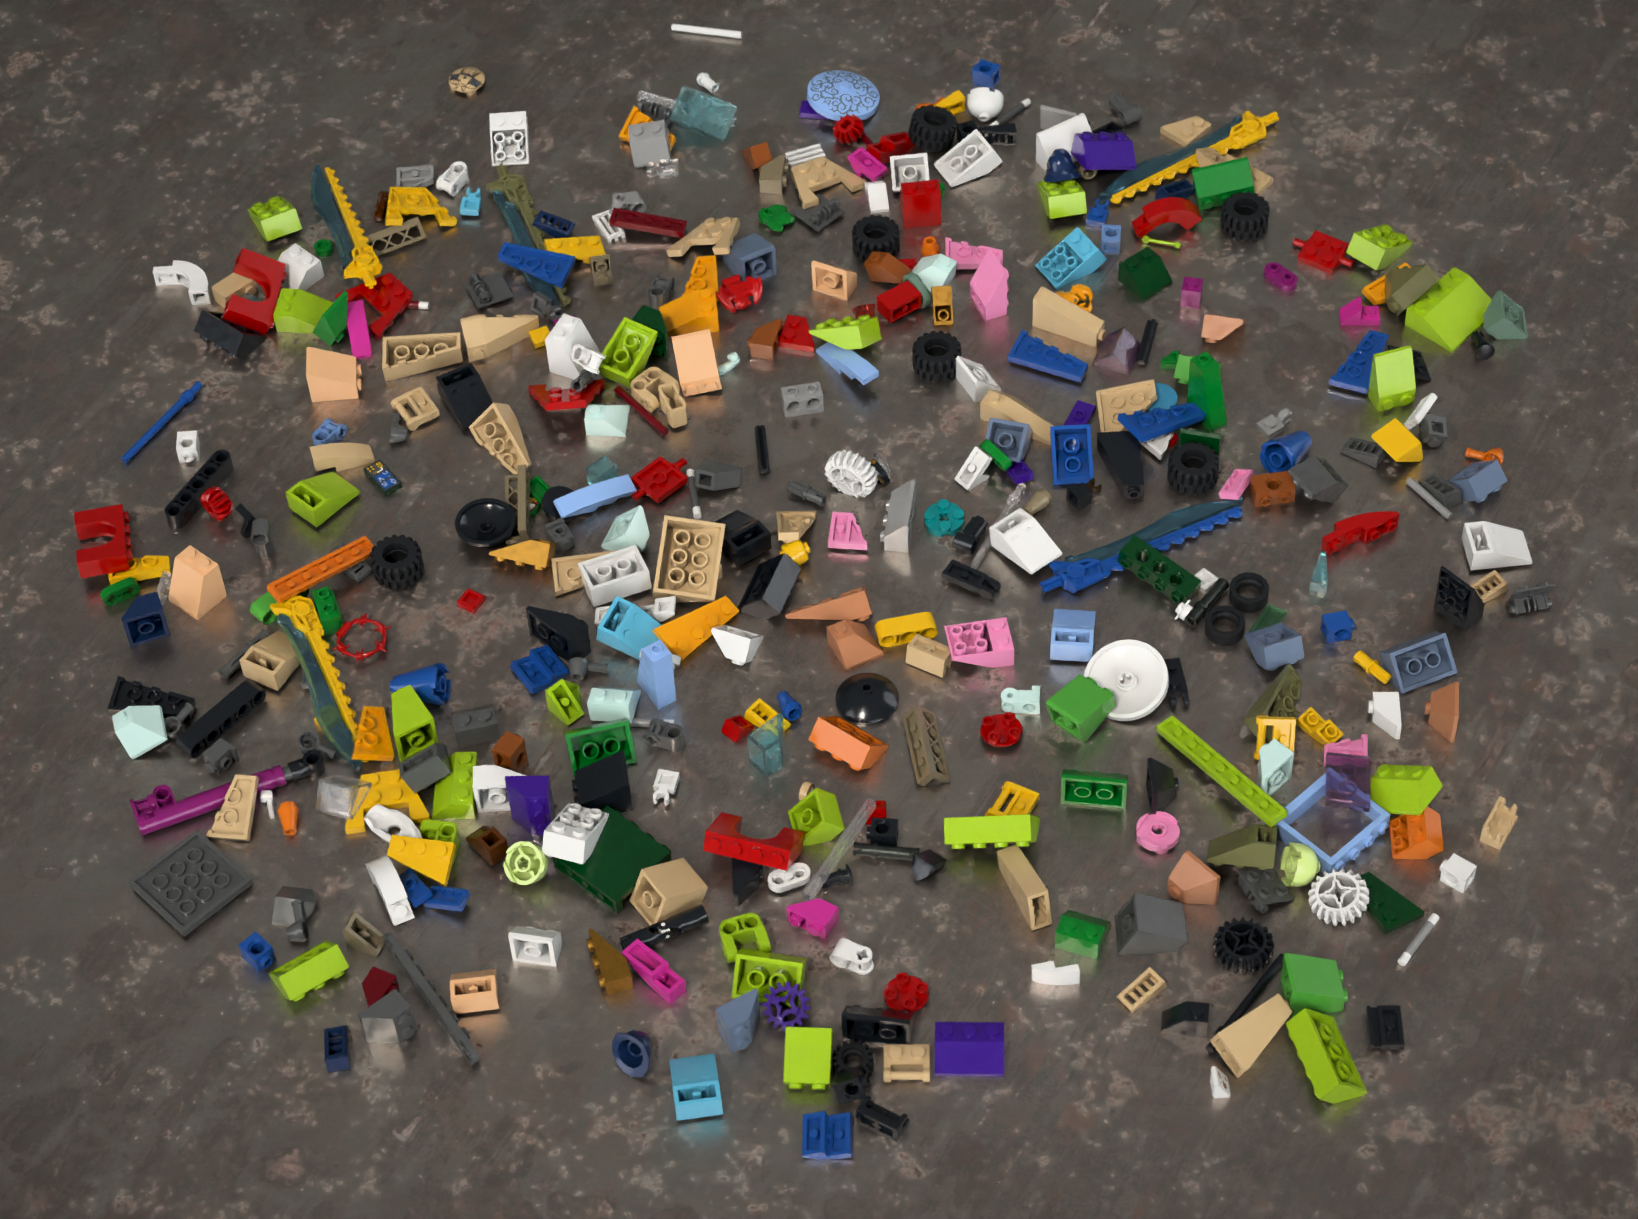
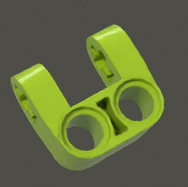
M423 820L419 828L422 838L456 844L453 865L460 846V836L456 824L450 821Z
M746 913L725 919L720 923L721 945L728 964L735 962L737 946L754 941L758 951L771 952L768 935L757 914Z

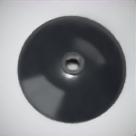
M494 498L477 499L466 504L458 512L455 519V529L458 536L467 544L477 547L494 546L505 541L513 533L516 526V516L510 505Z
M860 673L847 678L841 683L836 692L835 702L838 712L846 720L857 725L869 726L882 723L895 713L899 704V694L896 686L888 678L876 673Z

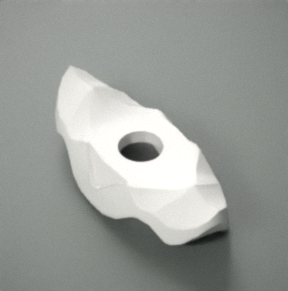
M377 804L364 817L369 828L389 844L391 835L388 831L392 827L400 828L398 836L422 838L420 830L414 825L412 820L400 811L388 809Z

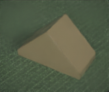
M355 911L352 912L343 928L347 947L377 956L384 945L382 939L384 934Z

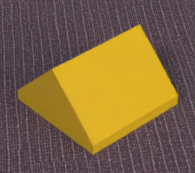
M1396 418L1371 436L1396 462H1421L1423 460L1421 442Z

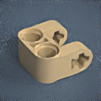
M658 367L646 369L634 378L630 384L632 397L650 413L660 406L658 399L655 397L659 393V385L672 381L677 385L679 391H681V387L675 378Z

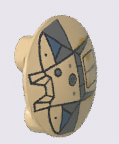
M472 67L460 68L449 77L451 90L466 92L468 95L475 94L485 81L484 74L479 69Z

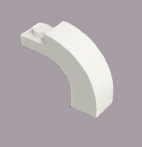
M173 260L172 266L153 267L156 286L183 285L189 288L188 292L192 305L211 304V291L207 276L197 265L186 261Z
M385 855L365 863L372 883L376 885L393 926L415 918L408 902L406 891L389 857Z

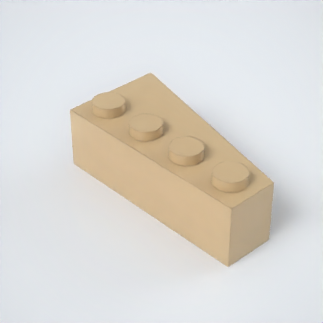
M460 332L383 337L382 370L385 382L463 362V342Z

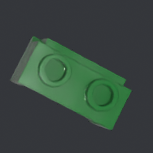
M329 586L312 590L315 608L318 611L323 626L324 636L335 634L341 628L343 622L333 589L329 590Z

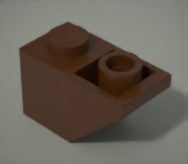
M482 826L466 837V841L492 867L507 856V840L494 826Z

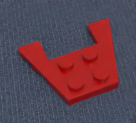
M390 272L375 278L377 284L373 285V289H369L363 283L345 290L348 293L347 302L359 301L363 298L381 315L380 318L368 326L369 331L379 340L384 337L385 330L391 328L394 324L393 320L398 314L401 315L414 298L413 293ZM343 292L336 294L335 298L337 299Z
M604 379L594 380L579 392H575L576 389L573 391L571 387L569 389L553 387L546 391V384L529 385L528 390L529 394L533 395L535 400H539V404L546 411L586 408L594 400V395L600 393V388H605Z

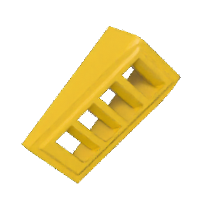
M957 90L934 106L945 108L954 116L965 111V96L960 90Z
M760 698L746 710L744 715L748 722L776 739L791 726L790 722ZM766 715L768 718L763 720L762 718ZM771 720H774L775 722L772 725L768 724ZM778 724L782 725L778 731L774 729Z

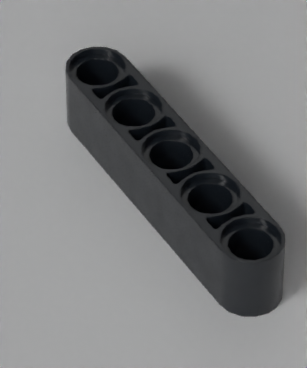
M227 450L216 451L165 507V515L170 528L180 529L184 527L202 507L200 497L205 493L204 491L213 486L219 487L232 473L233 464L230 453Z
M250 679L243 681L181 733L176 740V746L191 758H197L259 706L266 697V691Z

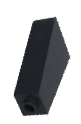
M1129 431L1097 432V450L1123 499L1144 498V478L1139 440Z

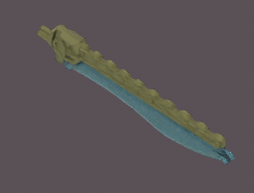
M500 163L499 167H496L499 179L487 183L486 188L492 193L493 199L505 217L513 234L515 244L534 248L517 212L519 210L536 248L545 250L543 238H545L546 233L532 225L538 211L531 208L534 200H532L525 178L522 174H510L507 165ZM521 271L526 282L534 292L539 291L552 299L551 305H558L560 307L552 288H555L562 306L565 307L570 304L571 298L564 295L567 290L566 286L560 288Z

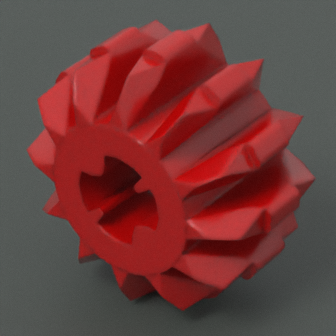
M846 114L844 118L840 116V120L835 121V126L832 127L836 140L843 145L846 143L851 145L852 142L857 143V139L863 138L862 133L865 132L862 120L855 116V114L851 116Z
M215 486L204 491L205 493L201 495L200 501L205 511L209 513V516L219 521L230 516L234 506L225 491Z

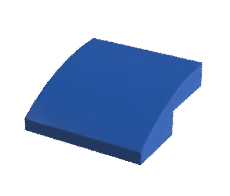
M549 645L530 650L528 657L511 661L510 665L511 670L531 695L550 687L558 680L569 675V670Z
M825 1111L803 1114V1158H852L853 1116L850 1112L827 1115Z

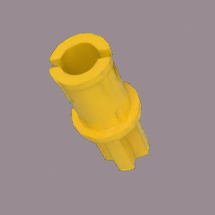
M1362 650L1354 655L1353 661L1364 668L1366 674H1372L1384 684L1388 683L1391 679V674L1379 666L1377 660L1371 659Z

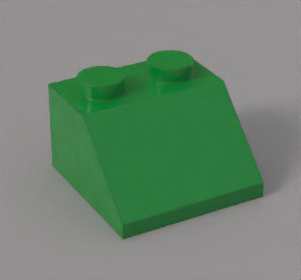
M1067 910L1062 914L1055 931V948L1098 960L1111 922Z

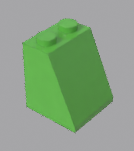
M1081 674L1045 703L1051 721L1084 743H1086L1116 706L1114 694L1105 687L1102 689L1092 678H1085Z
M1292 953L1283 954L1280 979L1285 1000L1289 1003L1292 1010L1289 1017L1295 1016L1304 1008L1320 1013L1343 1011L1344 1003L1348 1001L1347 989L1342 988L1343 972L1342 969H1338L1336 960Z

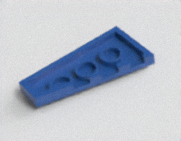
M504 242L497 255L498 261L560 288H563L576 262L575 256Z
M1023 329L1008 354L1009 362L1080 383L1088 370L1087 363L1068 353L1063 354L1059 352V348L1044 344L1042 339L1029 336L1028 332Z
M1370 330L1357 345V349L1348 356V360L1338 368V372L1329 379V385L1368 394L1373 354L1384 352L1389 334Z
M1193 402L1170 406V409L1166 410L1159 407L1153 408L1152 412L1143 413L1142 410L1134 411L1133 415L1119 413L1117 420L1142 443L1203 421L1206 414Z

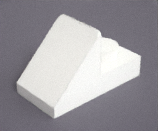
M883 180L864 183L871 214L888 212L889 203L886 183H883Z
M975 446L955 477V480L966 490H972L990 477L985 470L993 458L983 449Z

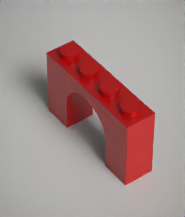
M242 248L236 257L233 273L257 282L265 292V300L254 302L231 294L225 304L222 319L262 334H266L270 328L273 329L275 325L273 314L281 288H283L281 283L284 282L286 272H284L286 264Z
M123 504L74 512L75 528L79 540L101 536L113 537L111 541L104 545L76 550L77 566L81 579L130 570V561H133L130 549L132 548L131 530L129 524H127L130 523L128 511L124 512Z
M721 812L706 830L703 851L787 871L802 852L805 832L783 827L779 834L773 838H750L740 834L742 817Z

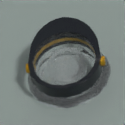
M875 452L872 460H870V465L875 467V472L878 473L877 483L884 487L890 483H895V476L890 466L879 453Z

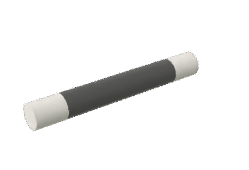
M1026 98L989 126L1006 123L1031 104L1030 99Z
M688 469L686 473L693 516L695 519H699L702 515L697 487H695V473L693 469Z

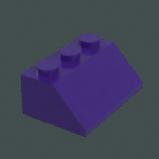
M1087 131L1075 133L1071 155L1086 170H1136L1133 141L1126 133H1107L1103 131L1099 133Z
M505 776L512 818L532 836H543L544 830L555 819L549 776Z
M935 1022V1076L1004 1077V1022Z

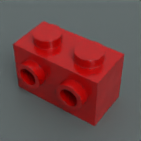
M908 280L876 297L877 311L889 323L922 307L921 293Z

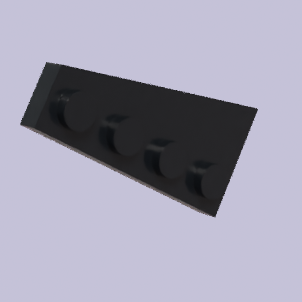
M118 676L108 705L109 714H116L128 706L159 705L162 707L163 717L168 718L171 716L176 717L184 708L186 702L190 703L194 708L196 702L194 698L171 691L169 693L163 692L158 687H146L141 682H129L124 677ZM191 711L185 720H191L194 711Z

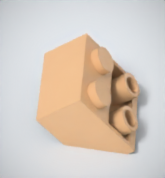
M496 969L451 974L450 995L455 1014L499 1009Z

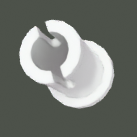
M700 73L697 76L698 85L704 86L711 93L717 92L719 84L713 81L709 74Z

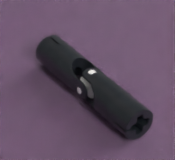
M700 904L666 920L619 938L622 950L627 948L637 938L646 946L651 947L707 924L709 919L703 905Z

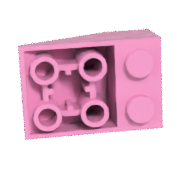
M988 249L970 281V297L985 321L1007 315V306L1009 305L1007 292H1009L1007 284L1009 273L1006 267L1003 268L999 256L995 255L992 249Z
M1006 617L944 626L952 661L990 668L1014 665V646Z

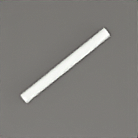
M672 24L671 27L672 31L742 38V31Z

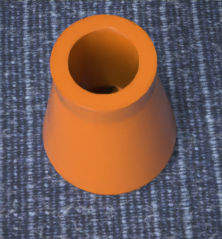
M286 801L279 805L277 812L283 827V833L285 835H294L297 832L299 808L295 802Z

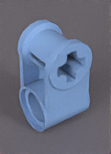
M326 418L312 434L314 446L339 443L347 433V426L335 423L331 418Z

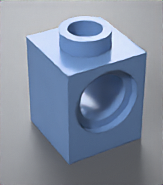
M1102 224V254L1120 255L1121 225Z

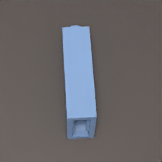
M661 640L642 648L637 675V683L658 710L676 701L672 656Z

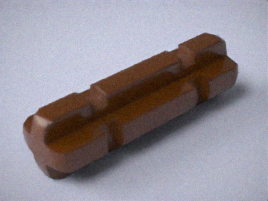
M380 191L378 194L379 198L377 199L373 214L375 221L384 220L389 194L387 191Z

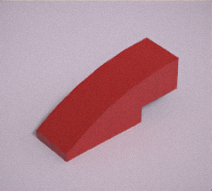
M904 131L881 136L880 142L868 144L866 151L884 165L890 162L891 156L903 155L916 144L911 142V139L908 137L909 134Z

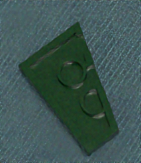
M1370 872L1360 875L1361 880L1366 882L1369 889L1370 901L1369 904H1366L1367 910L1385 934L1424 917L1422 909Z

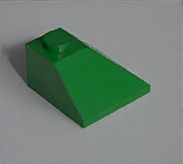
M346 291L326 310L312 332L330 347L335 342L339 343L345 336L343 332L347 327L348 299Z

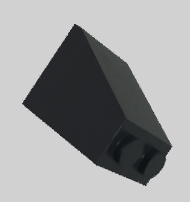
M619 751L575 771L576 780H572L573 793L578 792V797H574L575 803L580 804L582 807L595 808L601 811L607 805L619 812L633 811L624 751Z

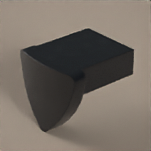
M240 503L235 509L246 519L240 531V534L246 538L251 536L252 522L256 518Z
M930 849L913 854L912 873L914 880L919 881L930 876L934 871L943 868L947 860Z

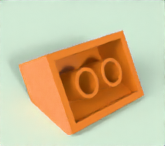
M839 716L818 717L808 739L814 743L815 748L832 753L831 756L834 759L846 761L849 763V767L856 771L870 769L889 746L887 743Z

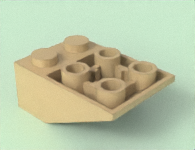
M277 631L252 645L239 660L243 676L279 691L312 649L309 643Z

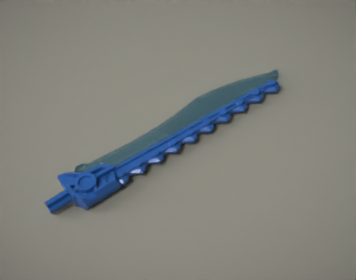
M1240 497L1239 500L1214 501L1182 508L1168 513L1156 522L1125 538L1076 556H1066L1064 561L1050 562L1049 567L1055 576L1039 583L1041 591L1046 593L1061 586L1064 590L1074 594L1079 590L1097 584L1104 577L1107 578L1111 571H1123L1125 569L1117 562L1119 552L1134 535L1156 550L1167 551L1171 544H1182L1186 537L1196 538L1200 531H1211L1215 524L1225 525L1231 517L1240 518L1243 515L1240 508L1243 505V498Z

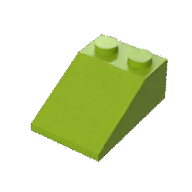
M281 288L273 314L276 331L314 334L312 332L320 318L334 302L301 289Z
M624 317L602 354L606 355V358L602 360L599 374L631 389V381L645 369L658 331Z
M1411 345L1373 354L1368 397L1376 411L1389 410L1414 403L1416 383Z

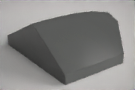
M283 886L275 896L272 925L290 926L295 922L291 902L296 900H302L303 917L306 921L314 912L317 898L312 889Z

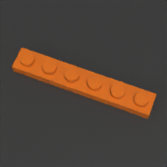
M363 536L269 583L267 590L280 604L370 558V552H372L374 545L366 536Z

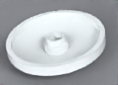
M1119 640L1104 646L1090 659L1084 673L1085 678H1092L1102 689L1105 687L1114 694L1116 706L1108 714L1107 718L1116 721H1132L1147 716L1161 704L1169 686V673L1161 654L1149 644L1138 640Z

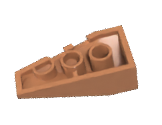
M866 585L841 593L837 599H834V597L826 598L818 602L817 605L813 603L788 611L785 616L786 619H857L860 622L869 619L873 609Z

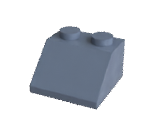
M990 418L985 439L991 441L1011 462L1021 463L1029 449L1033 431L1029 424Z
M1488 460L1471 463L1447 481L1460 489L1461 497L1466 502L1476 501V503L1487 499L1489 493L1500 490L1502 488L1501 485L1508 480L1498 460Z
M1283 622L1244 634L1257 664L1266 670H1276L1279 666L1294 664L1297 660L1304 659L1302 635Z
M756 988L716 1008L718 1033L731 1053L745 1049L753 1041L760 1018L759 998Z

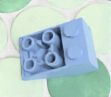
M1054 609L1050 660L1090 661L1093 657L1096 611Z

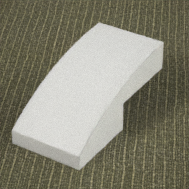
M1054 961L1031 965V979L1034 982L1047 985L1079 984L1080 969L1078 964L1056 968Z

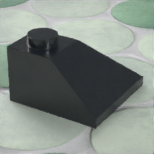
M1147 758L1146 789L1151 814H1156V811L1163 812L1175 799V791L1179 790L1178 777H1174L1172 768L1153 758Z

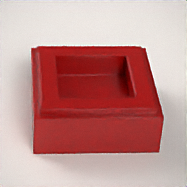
M468 588L456 603L457 607L475 614L486 599L484 595Z

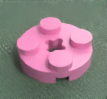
M1156 811V814L1151 815L1147 813L1137 822L1136 841L1147 850L1165 854L1179 841L1180 828L1178 822L1169 813ZM1161 829L1162 834H1155L1153 830Z

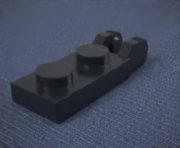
M951 560L942 572L943 579L977 594L979 593L981 597L989 600L993 599L995 595L993 591H998L1001 588V584L997 580L955 560Z
M1180 658L1164 659L1169 673V686L1166 698L1169 699L1171 709L1176 708L1177 700L1175 697H1182L1184 707H1189L1188 689Z

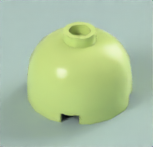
M520 841L513 844L506 852L507 856L503 867L505 874L512 882L519 885H531L539 882L545 876L549 860L547 855H544L542 846L534 842Z
M1289 842L1290 847L1285 846L1281 856L1280 870H1284L1286 878L1281 877V880L1288 887H1303L1311 883L1316 874L1319 873L1320 861L1317 859L1314 850L1309 846Z

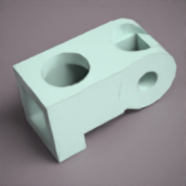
M1032 686V690L1006 688L1001 692V707L1005 712L1040 714V686Z

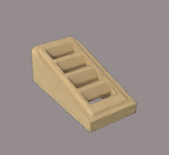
M1496 570L1470 585L1477 593V590L1483 592L1482 596L1479 593L1478 595L1484 603L1508 591V584Z
M1149 967L1126 987L1117 998L1134 1013L1161 993L1167 985ZM1149 980L1155 984L1153 987L1148 983ZM1142 985L1148 989L1147 992L1141 988ZM1135 990L1142 995L1141 998L1134 993ZM1128 995L1136 1001L1134 1004L1126 998Z

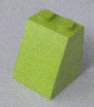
M408 685L391 693L393 734L399 760L402 763L434 743L439 744L434 718L412 686Z
M786 1027L783 1083L789 1085V1089L800 1090L802 1086H812V1090H826V1086L831 1087L834 1045L832 1028Z

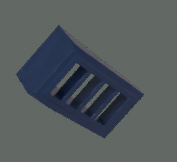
M1186 179L1157 188L1155 200L1167 197L1185 199L1194 194V186Z
M540 210L532 223L533 226L554 238H568L576 225L572 221Z
M347 1025L324 1029V1054L328 1072L350 1069Z

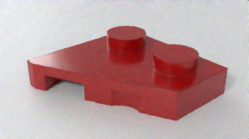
M787 314L778 339V347L815 352V345L812 335L809 334L810 329L806 317Z

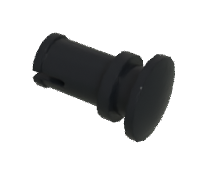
M1482 331L1472 333L1471 339L1475 344L1476 357L1479 360L1491 358L1495 353L1493 345L1486 341Z
M846 864V869L844 870L838 868V871L819 875L822 889L838 884L844 886L847 882H850V885L853 886V874L848 864Z

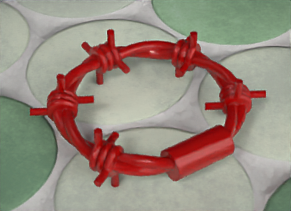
M365 613L363 617L361 616L350 622L346 621L336 632L337 646L332 650L337 649L339 652H342V655L356 658V663H358V660L364 662V658H368L376 652L387 651L384 649L387 629L391 628V626L386 627L376 620H371L367 618V613ZM360 623V627L364 626L363 624L373 623L378 628L374 629V632L379 630L382 633L383 639L381 642H374L377 645L373 651L363 653L364 649H362L361 652L356 650V654H352L346 650L350 645L345 646L341 642V639L351 629L352 625Z

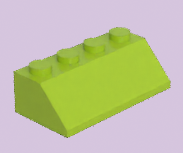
M1028 814L944 818L945 845H950L952 849H965V845H973V849L986 848V844H994L995 848H1007L1008 843H1016V847H1029V843L1036 842L1040 817Z
M1304 1008L1285 1023L1289 1031L1288 1035L1297 1048V1055L1305 1066V1073L1314 1086V1093L1319 1100L1335 1104L1368 1093L1332 1016Z

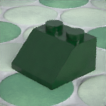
M1148 246L1119 263L1118 281L1142 301L1172 284V279L1161 257Z

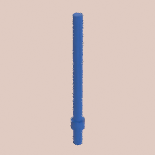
M197 381L189 390H185L180 395V399L121 457V460L127 463L186 403L189 404L194 399V395L203 385Z

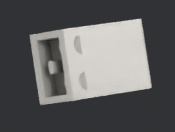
M526 111L489 114L492 167H498L500 163L507 166L529 164V132Z
M1021 508L989 527L991 546L1031 575L1062 555V551L1036 519Z
M1487 521L1464 523L1462 543L1470 570L1532 564L1522 530Z
M568 803L544 830L542 846L544 855L584 864L594 850L609 817V813L595 808L582 807L577 803Z

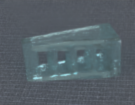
M1322 551L1311 578L1309 592L1312 595L1325 597L1328 585L1326 551Z

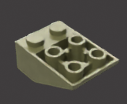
M1254 824L1210 840L1207 862L1217 866L1228 864L1238 868L1248 866L1256 867L1260 870L1274 869L1277 826L1270 828L1268 825Z

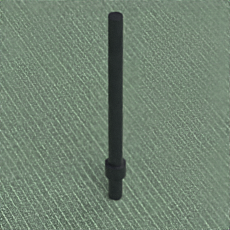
M1282 953L1279 954L1224 1025L1218 1027L1214 1032V1036L1243 1016L1282 967ZM1211 1042L1206 1046V1050L1210 1053L1216 1050Z

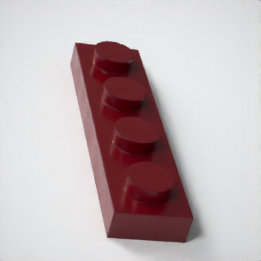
M613 208L609 225L683 238L687 221Z

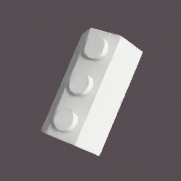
M1081 113L1036 134V162L1045 172L1048 160L1054 150L1065 149L1071 155L1075 133H1083L1085 131L1092 133L1085 114ZM1071 155L1072 162H1076L1077 160Z
M636 545L578 563L587 595L593 607L612 602L616 596L624 598L652 589L649 570Z

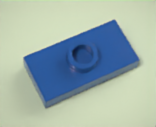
M410 868L399 875L408 896L407 899L414 908L433 896L431 890Z
M431 885L429 889L433 896L426 900L423 905L427 908L462 912L471 893L468 889Z

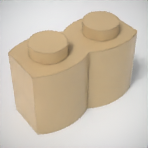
M672 381L659 385L660 407L667 415L669 425L673 428L686 425V403L679 395L677 385Z

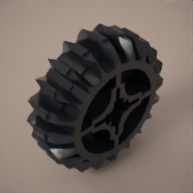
M1244 917L1240 921L1233 918L1231 923L1225 921L1224 926H1219L1217 933L1214 935L1213 950L1215 958H1219L1218 962L1220 965L1225 964L1226 970L1233 968L1234 973L1239 970L1245 975L1246 971H1250L1252 974H1254L1256 969L1261 971L1263 966L1268 965L1273 957L1274 941H1272V933H1268L1267 927H1262L1261 921L1256 924L1253 923L1252 918L1249 921H1245ZM1254 940L1258 942L1261 948L1257 946ZM1226 943L1230 945V948L1233 949V952L1227 947Z

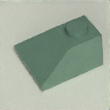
M1497 291L1483 315V328L1485 332L1489 335L1491 334L1496 339L1528 338L1524 309L1502 291Z

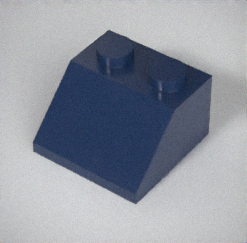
M157 591L137 597L121 618L130 647L170 635Z

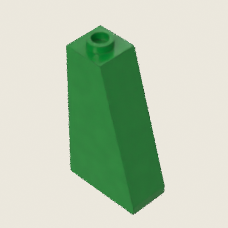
M1205 351L1190 359L1187 403L1194 402L1206 414L1205 419L1200 422L1209 431L1213 432L1226 425L1227 419L1219 363Z

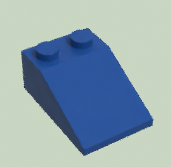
M1091 425L1050 426L1054 486L1071 485L1073 483L1078 485L1082 482L1088 484L1089 480L1094 478Z

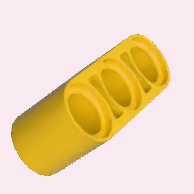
M931 612L883 619L878 621L874 627L879 645L882 647L908 644L917 634L929 639L936 637L938 634Z

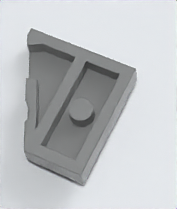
M434 165L397 168L396 187H427L434 184Z

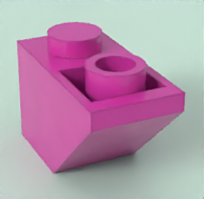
M820 898L789 905L786 908L787 921L791 925L801 927L809 931L813 936H820L824 939L828 937L839 921L838 907Z

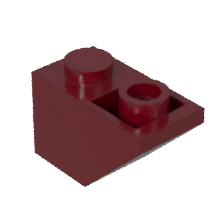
M374 966L361 983L368 1007L394 989L398 992L400 989L396 975Z

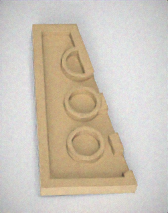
M614 551L551 558L555 596L585 587L578 563Z

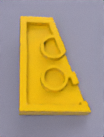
M600 235L544 239L546 251L575 256V259L583 260V263L590 264L589 257L605 254Z
M391 835L387 856L447 887L456 844Z

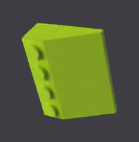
M1453 267L1407 308L1405 325L1452 353L1484 324L1483 315L1492 299L1470 275Z

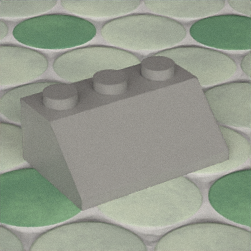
M910 480L893 490L891 498L886 501L888 515L884 514L883 527H885V530H881L880 542H884V551L909 552L916 511V480Z

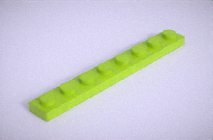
M1173 715L1156 726L1157 732L1270 828L1287 817V810Z

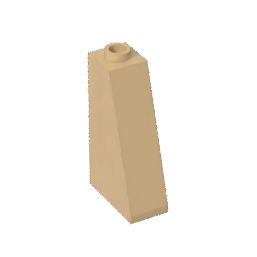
M1040 287L1033 298V327L1093 347H1097L1099 342L1104 340L1106 336V330H1104L1105 321L1045 287Z
M1013 845L997 851L999 869L1031 931L1051 925L1052 917L1048 889L1021 849Z
M1278 993L1217 1033L1210 1040L1237 1079L1251 1067L1291 1015L1292 1010L1289 1003Z

